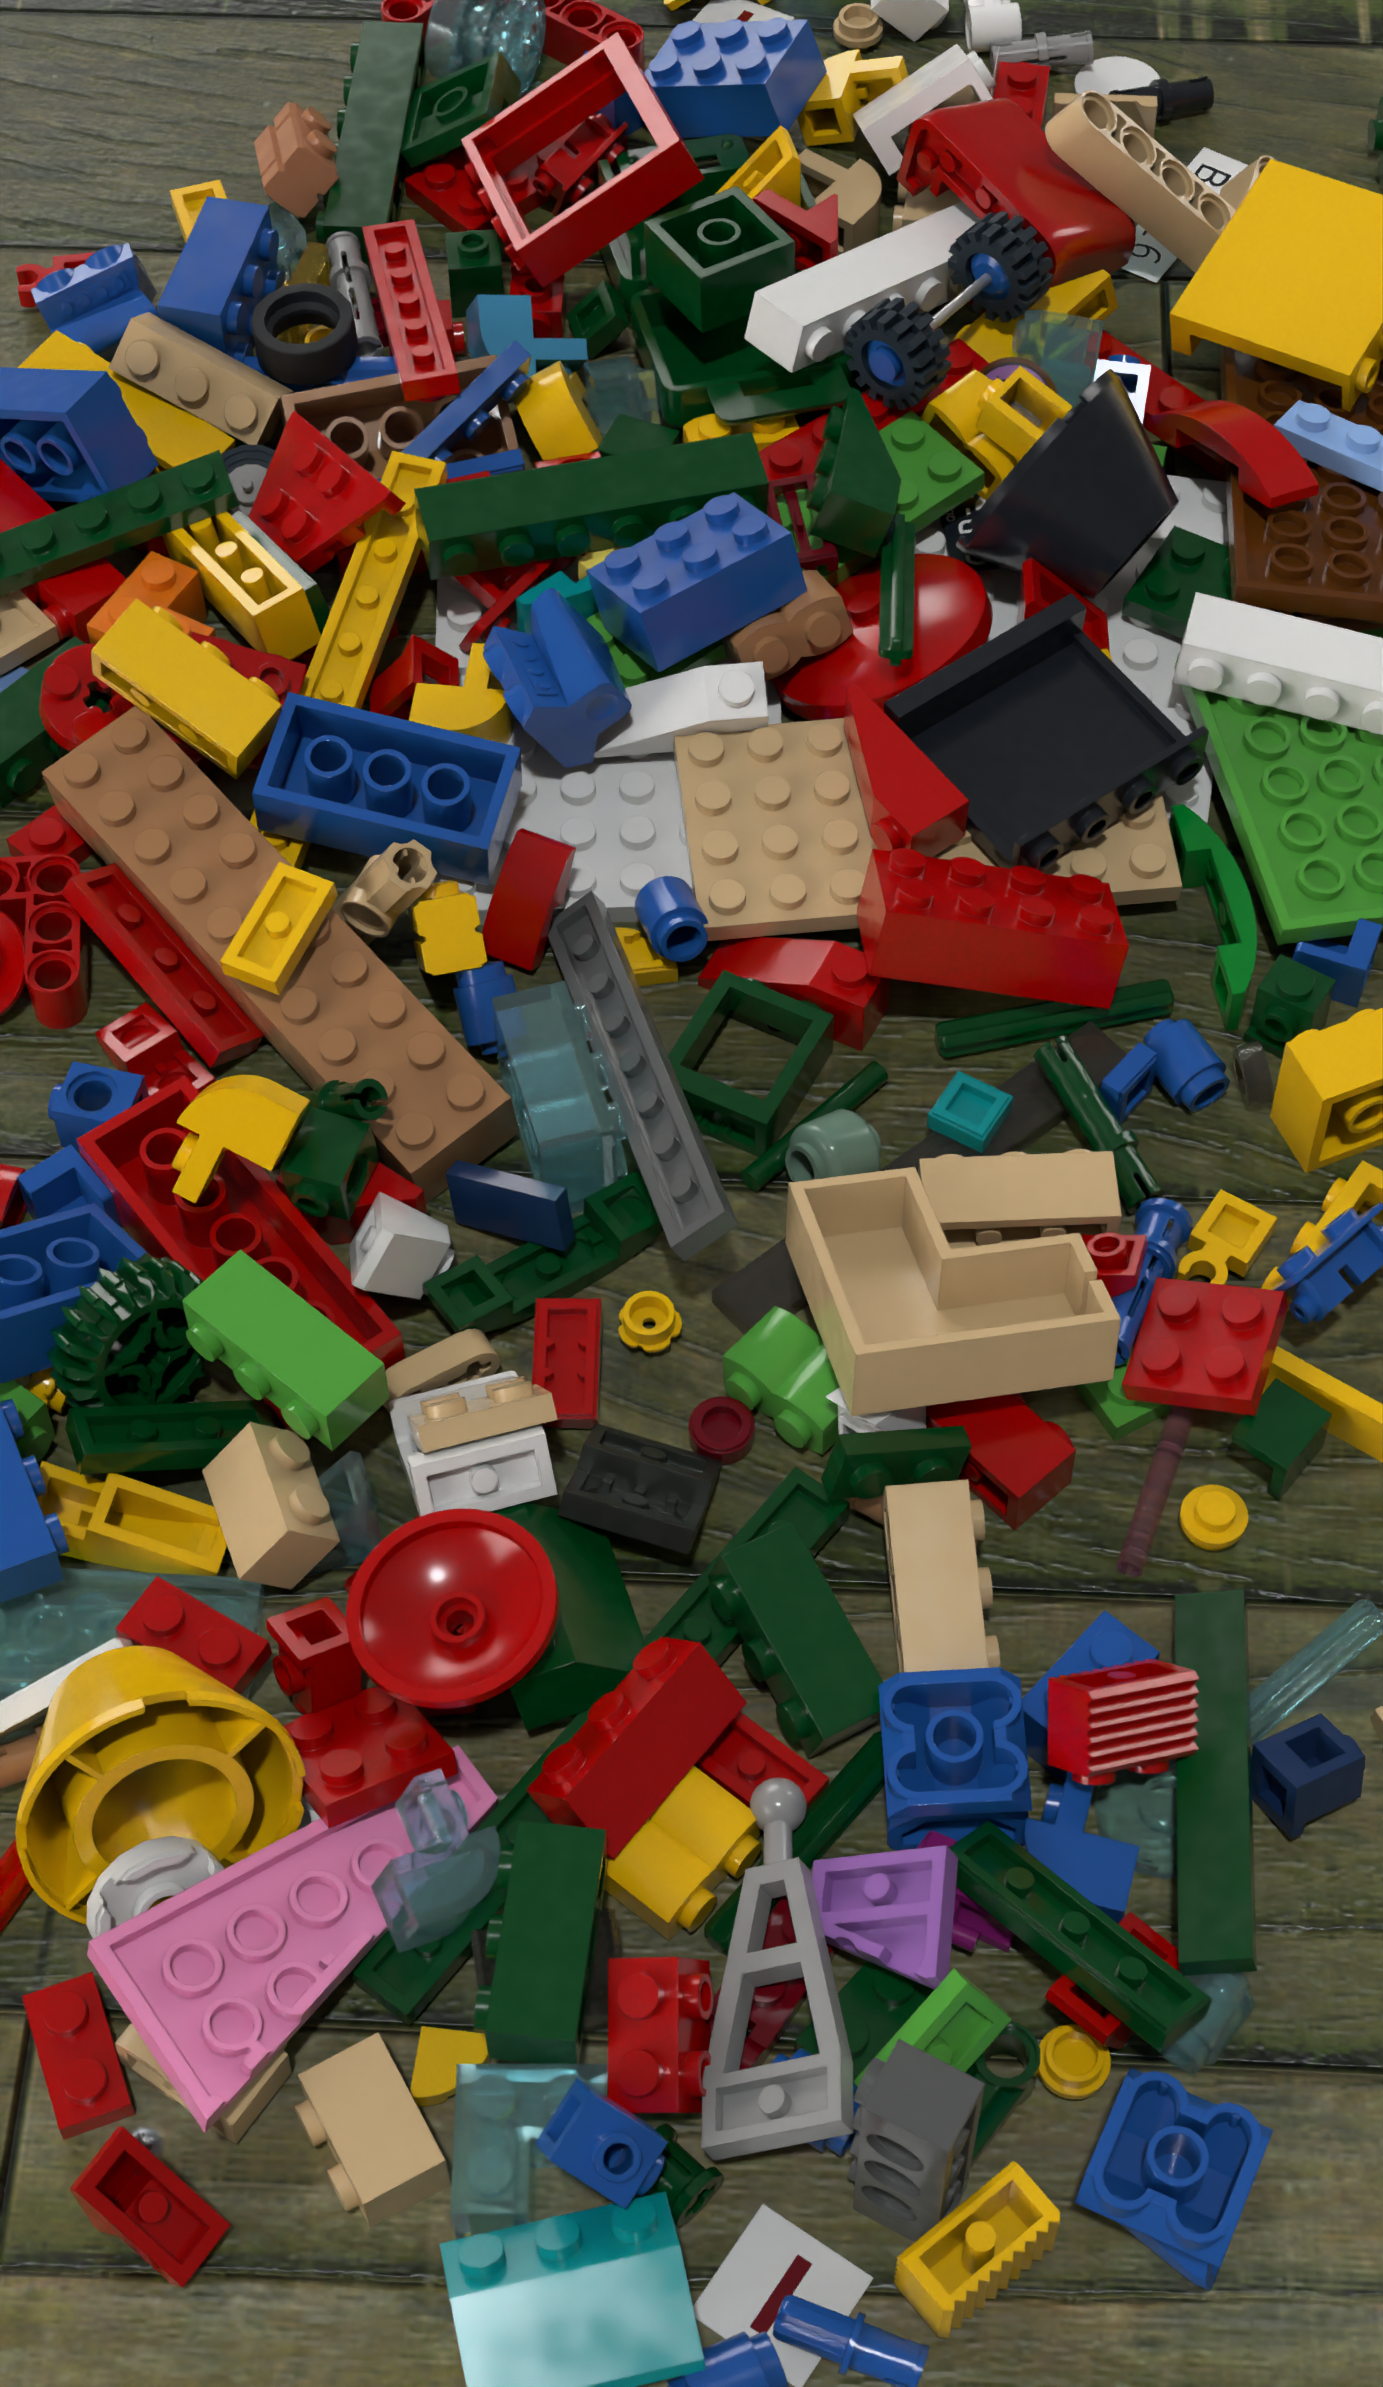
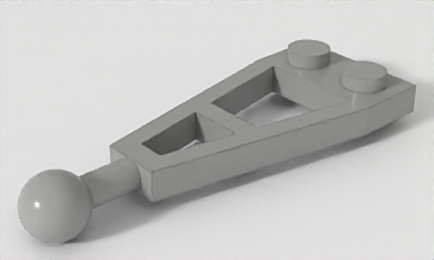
M771 1778L762 1782L754 1790L750 1799V1809L757 1819L756 1825L764 1831V1865L745 1869L708 2049L711 2055L710 2066H705L702 2086L707 2091L706 2097H702L701 2148L714 2161L854 2133V2128H852L854 2119L853 2061L812 1875L809 1868L799 1857L793 1858V1831L803 1822L807 1811V1803L801 1788L785 1778ZM787 1895L797 1943L762 1950L772 1898ZM804 1977L820 2054L739 2070L755 1987Z

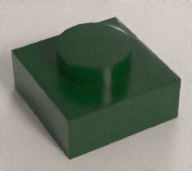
M604 280L566 314L574 338L586 339L587 355L591 359L599 354L608 344L613 343L630 325L618 290Z

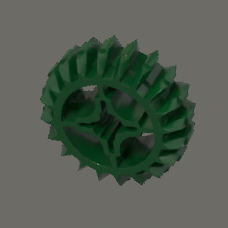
M144 1253L137 1262L122 1257L118 1262L115 1272L99 1268L97 1282L91 1287L78 1285L81 1297L74 1305L61 1307L66 1321L64 1324L50 1330L56 1345L46 1354L54 1368L50 1376L55 1381L56 1387L66 1396L65 1401L72 1408L173 1404V1401L180 1395L192 1397L189 1386L195 1378L205 1377L208 1374L203 1366L206 1359L193 1348L186 1337V1331L189 1328L182 1300L204 1281L175 1260L172 1261L168 1257L160 1260L158 1257H152Z

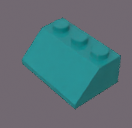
M666 2191L633 2198L626 2210L613 2203L439 2243L466 2387H637L706 2370L681 2247Z

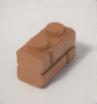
M287 102L273 119L275 126L268 125L254 141L265 194L297 218H305L318 203V194L324 195L339 178L333 156L337 152V148L329 139L328 132L332 128L331 124L320 112L310 106L304 110L295 102Z

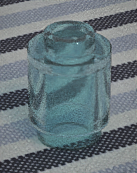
M1242 1972L1184 1976L1212 1998V2002L1207 2016L1160 2053L1165 2059L1181 2070L1192 2074L1198 2073L1204 2064L1210 2065L1217 2061L1255 2008V2002L1248 1992L1251 1988L1250 1982Z

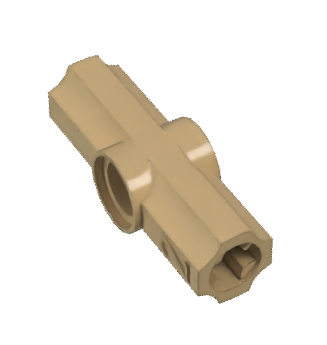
M414 839L403 844L393 842L381 855L370 857L358 878L335 900L331 908L367 946L376 937L382 938L387 936L400 914L424 893L433 882L437 871L432 866L431 851Z

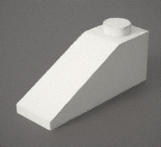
M763 661L702 666L625 688L632 704L631 710L598 734L594 758L674 752V736L696 735L701 732L752 731L757 728L768 727L769 714Z

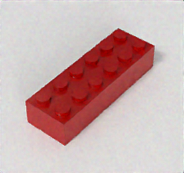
M185 1075L76 1139L81 1157L111 1191L121 1224L149 1255L158 1257L160 1260L164 1257H168L172 1261L175 1260L188 1271L194 1272L205 1281L241 1249L381 1360L385 1365V1371L405 1359L401 1332L366 1291L352 1285L350 1271L261 1166L227 1149L208 1189L196 1203L172 1192L181 1174L180 1171L171 1167L174 1158L189 1132L199 1137V1134L176 1123L183 1111L200 1094ZM263 1397L264 1402L285 1428L295 1432L283 1418L281 1409L268 1398Z

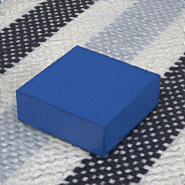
M1140 1042L1101 1081L1100 1091L1120 1123L1152 1092L1157 1053Z

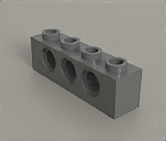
M898 2039L886 2062L874 2057L867 2067L854 2096V2101L860 2105L852 2122V2128L857 2130L849 2153L854 2155L855 2158L847 2176L848 2179L855 2182L853 2210L916 2242L956 2209L968 2186L985 2083L901 2039Z

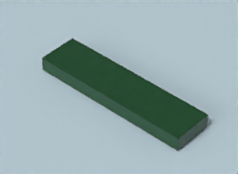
M989 1820L949 1847L958 1857L956 1887L1160 2053L1207 2016L1212 1998Z

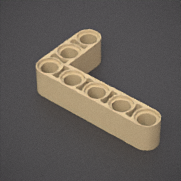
M1094 90L1084 91L1051 118L1045 127L1047 142L1064 162L1195 273L1268 161L1274 159L1267 155L1259 157L1226 182L1218 195L1110 100Z

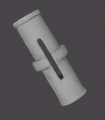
M1090 30L1046 37L1045 32L1035 33L1033 39L1002 43L994 42L990 43L989 46L990 65L993 76L998 47V68L1000 61L1012 63L1028 62L1033 65L1050 66V68L1081 64L1089 65L1093 64L1094 61L1093 40Z

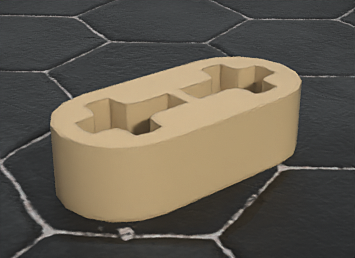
M467 1329L456 1333L386 1370L390 1398L383 1405L389 1413L388 1404L391 1400L494 1375L499 1368L500 1358L483 1331Z

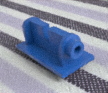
M1381 1202L1359 1216L1352 1207L1347 1209L1321 1230L1327 1242L1313 1252L1306 1245L1276 1269L1283 1280L1271 1290L1285 1291L1292 1300L1289 1304L1290 1311L1298 1321L1304 1324L1309 1323L1311 1320L1321 1321L1333 1308L1353 1292L1352 1288L1339 1274L1338 1271L1341 1268L1353 1283L1358 1286L1383 1266V1226L1377 1227L1371 1220L1383 1209Z

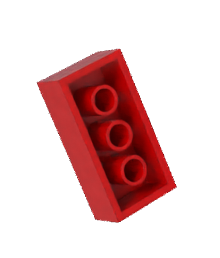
M897 848L892 851L872 849L857 906V919L869 976L1110 1009L1129 949V943L1109 883L1102 882L1093 876L1076 874L1071 877L1043 874L1038 869L1023 865L1014 866L1011 869L988 866L969 857H956L952 860L927 857L908 848Z

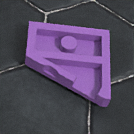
M947 1845L814 1860L812 1881L826 1943L935 1990L949 1974L958 1857Z

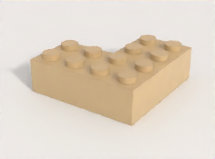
M915 1167L788 1183L785 1244L851 1416L1113 1380L1121 1318L1102 1279L1097 1280L1098 1270L1080 1233L951 1249Z

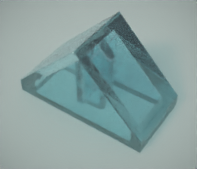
M349 1451L318 1477L323 1494L328 1501L329 1511L340 1542L305 1577L362 1563L382 1541L377 1510L362 1457L358 1452Z

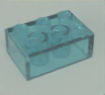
M565 981L493 997L492 1008L498 1071L504 1090L512 1099L519 1128L518 1134L532 1178L566 1187L571 1214L582 1212L585 1197L618 1181V1177L627 1175L625 1155L620 1140L626 1138L625 1126L618 1103H607L603 1092L604 1089L609 1088L602 1055L600 1052L590 1053L586 1040L592 1039V1033L585 1005L583 1002L573 1005Z

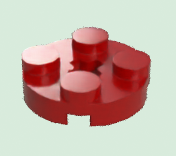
M94 643L79 645L60 654L47 668L42 681L39 699V713L42 723L53 740L70 752L135 706L92 674L91 650L96 645ZM91 691H100L111 697L109 712L103 713L98 706L88 708L84 702L89 699Z

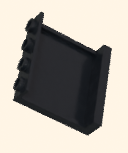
M1072 593L884 702V713L970 801L966 830L1002 868L1011 869L1014 866L1023 865L1033 867L1039 871L1048 869L1059 859L1063 852L1081 841L1088 843L1095 840L1107 829L1110 823L1119 819L1127 812L1131 814L1139 813L1159 793L1174 784L1181 786L1191 781L1204 764L1203 757L1209 731L1202 726L1185 736L1082 632L1086 607Z

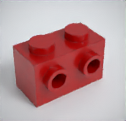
M685 1957L608 1958V2098L629 2112L640 2114L702 2113V2097H706L707 2091L702 2086L705 2066H710L711 2055L708 2049L710 2044V2015L713 2008V1987L710 1979L709 1960Z

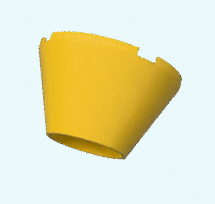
M126 1646L106 1651L85 1661L73 1670L57 1688L50 1702L16 1817V1847L23 1871L29 1884L44 1902L60 1914L74 1921L86 1924L87 1901L98 1877L119 1855L144 1841L167 1836L195 1839L211 1850L224 1869L297 1831L304 1813V1807L301 1803L303 1777L306 1776L304 1764L295 1742L276 1718L173 1652L153 1646ZM165 1896L156 1900L148 1909L173 1896Z

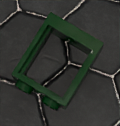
M723 970L668 1055L700 1133L757 1157L761 1156L775 1144L833 1052L834 1015L823 1011L812 1002L798 1001L769 989L765 984L756 979L742 978ZM727 1017L797 1045V1048L764 1100L693 1071Z

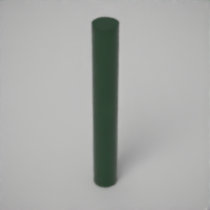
M871 1061L741 1172V1178L747 1187L757 1192L786 1167L785 1157L789 1147V1140L799 1125L838 1109L852 1111L888 1080V1074L884 1067L876 1061Z

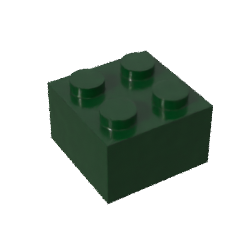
M738 186L644 222L646 277L701 333L719 328L726 323L749 315L755 291L795 274V241Z

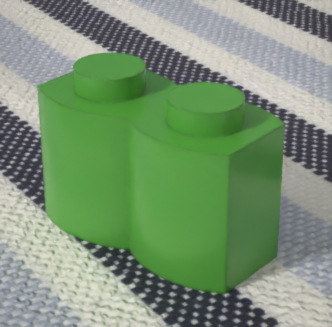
M774 1306L722 1356L724 1387L731 1398L745 1404L750 1411L755 1408L759 1412L773 1417L776 1430L789 1444L797 1448L805 1446L823 1455L835 1443L838 1436V1404L827 1399L825 1396L840 1386L819 1335L792 1313Z

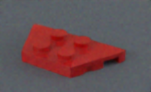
M294 410L284 428L248 518L296 563L308 572L313 573L330 561L339 550L351 546L366 535L365 528L361 525L363 522L382 509L393 516L406 503Z

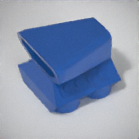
M129 243L100 249L93 253L84 264L76 268L55 271L45 276L38 282L35 288L31 289L35 303L52 334L57 330L75 342H82L90 347L95 354L110 363L131 318L147 312L159 317L158 310L152 304L157 291Z
M554 588L545 590L533 602L531 606V634L497 626L492 627L483 647L485 650L483 651V656L489 668L504 689V699L514 716L521 723L523 729L565 768L592 763L598 734L625 716L632 707L603 636Z
M1001 1667L900 1672L880 1684L878 1689L887 1805V1842L889 1847L896 1851L916 1849L929 1831L938 1832L958 1842L988 1820L1016 1843L1022 1844L1026 1817L1029 1818L1028 1811H1032L1020 1678Z
M1131 2067L1125 2076L1088 2165L1075 2203L1118 2222L1191 2283L1210 2291L1219 2273L1273 2129L1260 2124L1254 2115L1241 2105L1229 2102L1214 2104L1187 2092L1181 2082L1168 2073L1159 2071L1143 2073Z

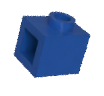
M576 2078L535 2142V2145L549 2161L626 2210L634 2195L641 2196L645 2194L658 2178L664 2164V2155L661 2152L668 2141L651 2125L579 2078Z

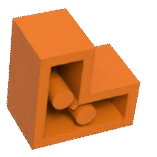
M153 551L147 555L86 625L90 644H97L137 598L151 609L158 606L168 611L181 624L182 632L189 637L191 631L216 637L215 629L203 624L207 619L199 571Z

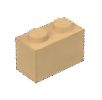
M249 1422L202 1470L239 1580L292 1589L340 1542L329 1511L328 1501L323 1494L310 1458L309 1448L303 1437L296 1432Z
M379 2032L298 2074L305 2100L294 2106L295 2111L313 2147L324 2141L327 2142L337 2165L326 2171L346 2212L359 2206L369 2227L372 2228L451 2185L446 2160Z

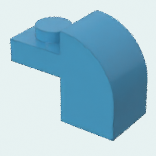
M477 295L466 310L468 345L472 359L495 354L498 357L516 340L531 354L528 377L559 360L562 362L568 375L575 371L577 373L588 360L586 339L534 338L531 295Z

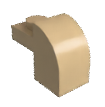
M808 149L799 154L801 172L816 205L833 194L838 195V255L877 239L880 232L882 185L876 170L861 158L849 169H846Z

